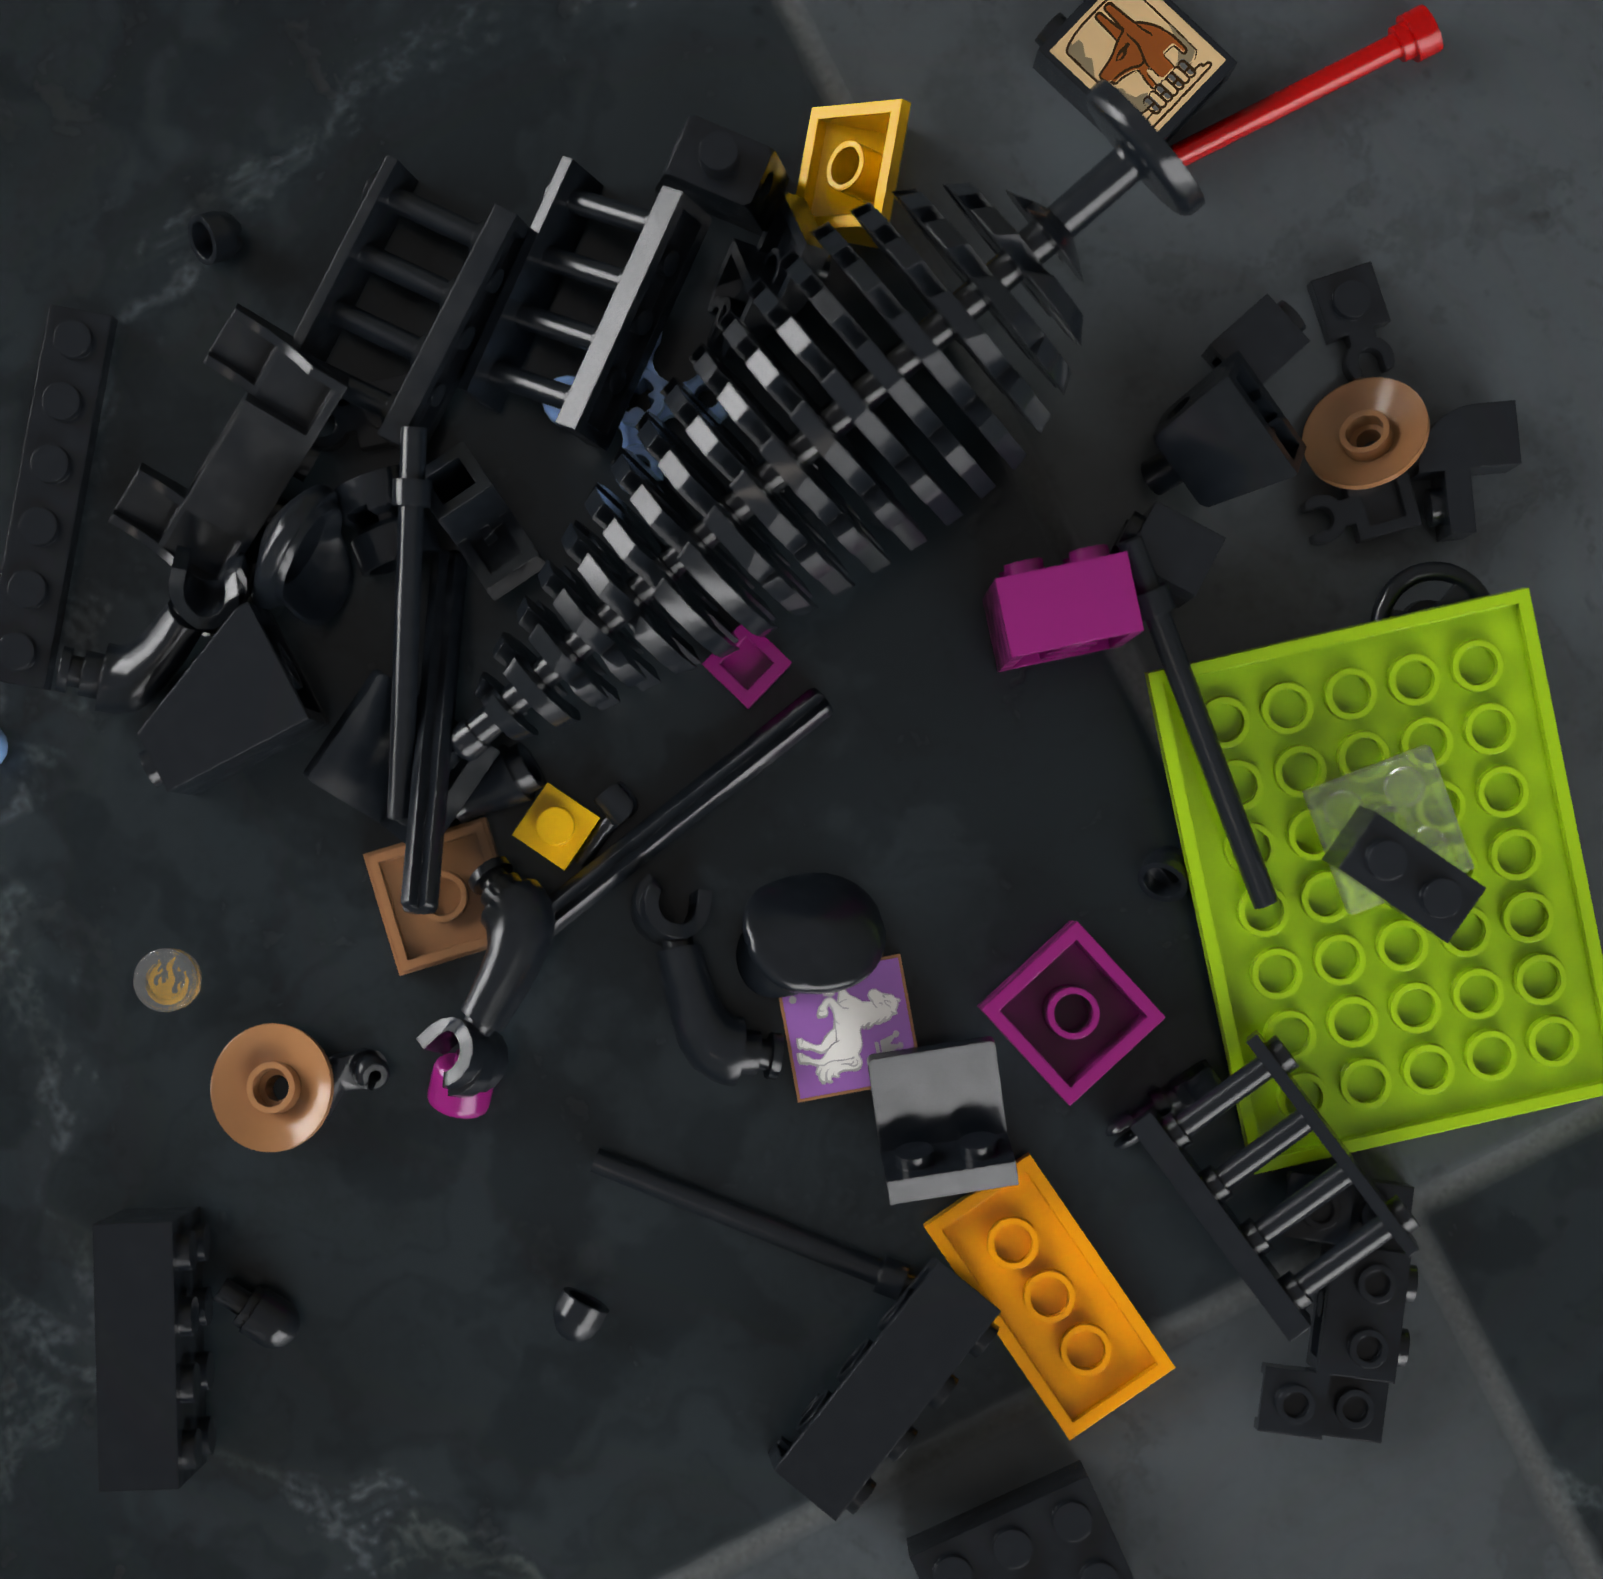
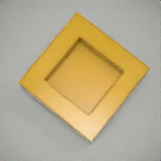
M547 782L512 835L564 871H567L602 818Z

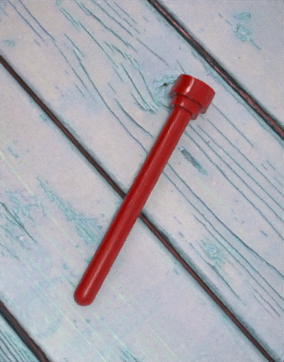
M1420 4L1397 16L1396 24L1388 28L1387 36L1194 133L1170 147L1186 167L1398 58L1402 62L1410 59L1417 63L1443 50V39L1438 24L1425 5Z

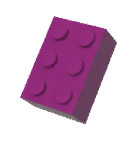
M1100 544L1069 552V558L1062 560L1063 564L1044 568L1042 558H1032L1004 565V571L998 573L999 578L994 579L982 598L997 672L1118 648L1144 631L1127 551L1110 555L1108 544Z

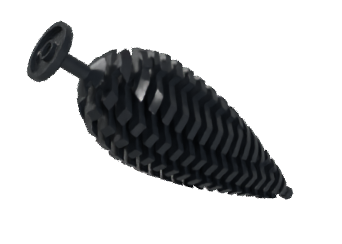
M1100 79L1091 87L1086 95L1088 110L1114 149L1048 207L1006 190L1010 199L1029 223L1019 233L994 206L988 203L982 193L971 183L943 185L966 219L996 254L986 264H984L955 227L946 218H943L936 207L921 192H918L916 189L892 191L897 202L909 215L916 227L962 281L963 284L953 293L945 288L925 261L870 202L850 210L851 214L873 239L872 241L931 310L918 323L828 221L811 231V234L900 338L884 353H882L793 248L780 258L778 263L867 367L853 380L849 378L818 343L796 315L787 308L764 280L759 277L746 293L796 356L821 382L820 384L832 399L823 407H820L786 370L764 342L760 341L732 309L729 308L717 323V326L723 332L722 335L746 362V366L763 387L790 415L789 418L798 428L790 435L754 397L741 379L701 342L688 359L694 364V370L705 385L718 397V402L733 421L761 449L759 452L764 458L759 462L724 426L700 398L698 399L679 378L673 376L660 392L665 397L664 402L672 414L687 428L685 431L702 453L731 482L730 488L727 489L677 434L670 430L657 416L646 411L635 426L639 431L637 434L645 449L659 462L657 466L674 488L701 516L697 518L683 501L633 452L620 447L610 462L613 465L610 470L618 484L632 496L630 501L649 526L668 545H665L626 503L606 486L596 482L584 504L591 518L605 530L602 534L617 554L596 534L576 519L574 524L570 523L560 540L566 553L580 565L577 570L602 602L599 604L595 601L583 581L564 565L560 570L547 559L538 574L541 587L555 599L552 605L571 629L569 631L566 630L558 617L542 602L538 600L535 603L525 595L516 612L517 621L520 626L531 634L528 640L541 656L537 658L521 641L509 633H502L493 649V657L507 668L503 674L510 683L507 686H503L496 678L487 672H482L474 695L481 700L484 706L468 720L463 719L451 729L450 746L453 751L462 759L471 762L490 748L489 744L502 732L515 741L538 736V729L524 717V715L528 714L527 711L531 707L557 728H563L580 721L579 710L563 698L568 695L567 691L560 684L563 679L570 685L573 692L591 707L596 706L602 711L621 703L617 689L602 677L607 673L593 657L592 654L595 651L602 657L611 673L629 688L636 685L641 691L660 684L661 680L655 667L641 656L645 652L635 639L659 662L675 674H681L698 668L696 665L701 663L693 646L679 635L682 630L672 617L694 639L715 656L723 658L739 650L740 648L735 644L739 640L733 629L716 613L719 609L703 588L753 635L763 637L778 629L779 627L773 622L776 618L769 606L752 590L755 588L739 566L718 546L720 542L747 572L789 612L800 617L818 608L810 599L813 596L804 582L789 568L791 566L775 544L750 520L754 514L795 556L798 562L833 595L840 596L855 587V583L847 576L849 573L841 561L824 544L826 543L809 520L783 494L785 492L783 489L788 485L827 525L837 540L852 555H856L872 573H877L892 563L891 559L882 551L884 549L874 535L859 520L860 517L843 496L818 471L819 468L814 462L821 456L856 491L876 517L889 530H892L910 550L928 541V537L918 527V523L898 501L894 496L895 494L855 450L854 445L845 436L855 426L862 431L897 470L910 488L925 504H928L946 526L964 515L939 482L876 409L888 397L892 396L981 499L996 487L993 481L907 382L923 367L939 383L1008 465L1015 470L1027 454L941 351L954 340L962 345L1000 392L1007 397L1016 410L1041 435L1051 418V414L976 321L989 311L1029 360L1031 359L1047 380L1055 388L1057 386L1064 395L1071 376L1070 367L1010 291L1021 283L1047 315L1053 317L1063 332L1081 346L1083 314L1054 275H1051L1043 267V264L1056 255L1062 262L1064 260L1079 280L1084 282L1073 238L1140 180L1159 200L1177 214L1183 216L1192 215L1205 204V197L1192 175L1145 116L1107 80ZM632 570H634L636 573H634L632 576H630L629 574H630V573H633ZM687 571H689V572L693 575V577H694L700 584H698V583L687 573ZM627 623L633 630L632 636L624 627Z

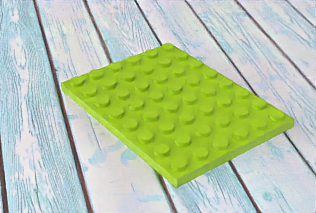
M1517 588L1190 662L1278 897L1276 903L1261 909L1253 908L1164 668L1144 672L1230 1076L1257 1057L1246 1043V1039L1250 1034L1258 1030L1265 1041L1276 1035L1300 1066L1290 1074L1350 1153L1603 1096V954L1529 588ZM1359 805L1379 813L1486 887V890L1448 943L1426 932L1322 860ZM1274 1078L1236 1104L1245 1147L1297 1110ZM1312 1131L1255 1172L1254 1175L1330 1158L1332 1155L1314 1131Z

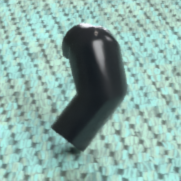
M360 1048L333 1054L328 1057L333 1072L334 1094L331 1108L325 1121L330 1120L345 1092L367 1088L370 1091H374L386 1084L390 1070L383 1054L377 1050Z

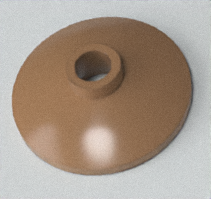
M1370 377L1351 381L1327 394L1310 413L1302 434V441L1307 446L1304 456L1315 475L1332 486L1351 490L1377 487L1399 477L1417 461L1428 441L1430 419L1421 397L1405 383L1384 377ZM1376 441L1374 444L1364 447L1367 443Z
M267 1023L251 1027L234 1037L225 1046L216 1061L210 1084L212 1107L221 1127L240 1145L259 1152H281L293 1149L310 1139L322 1126L329 1113L334 1094V1079L329 1059L318 1042L301 1029L277 1023ZM283 1076L288 1081L289 1089L287 1096L279 1100L274 1094L273 1086L275 1081Z

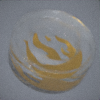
M162 948L148 953L136 966L133 977L134 989L140 1001L148 1008L159 1012L176 1011L188 1006L197 997L202 983L201 971L196 960L187 952L177 948Z

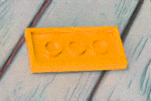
M1027 1152L1016 1160L1019 1185L967 1193L923 1223V1225L954 1272L1001 1310L1000 1314L993 1321L1000 1327L997 1335L1069 1440H1072L1176 1367L1032 1156Z

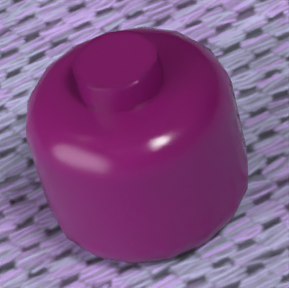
M457 1049L456 1053L440 1056L434 1063L428 1087L427 1098L430 1105L438 1112L454 1118L472 1119L484 1115L489 1108L494 1087L487 1092H480L473 1097L456 1098L448 1096V1089L442 1087L444 1072L451 1069L457 1062L460 1049Z

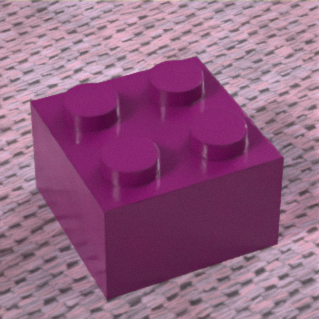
M1069 920L977 1005L984 1015L1069 1106L1166 1018L1081 924L1073 920Z

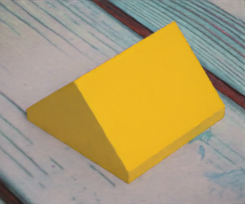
M904 99L812 107L796 195L805 198L818 227L828 221L847 243L878 248L872 241L873 239L851 214L850 210L870 202L889 222L891 221L895 199L892 191H896L911 102Z

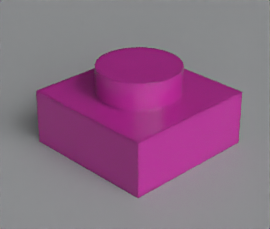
M740 624L734 630L739 640L735 644L740 649L723 658L712 653L702 663V666L738 701L749 709L792 665V662L765 636L753 635Z

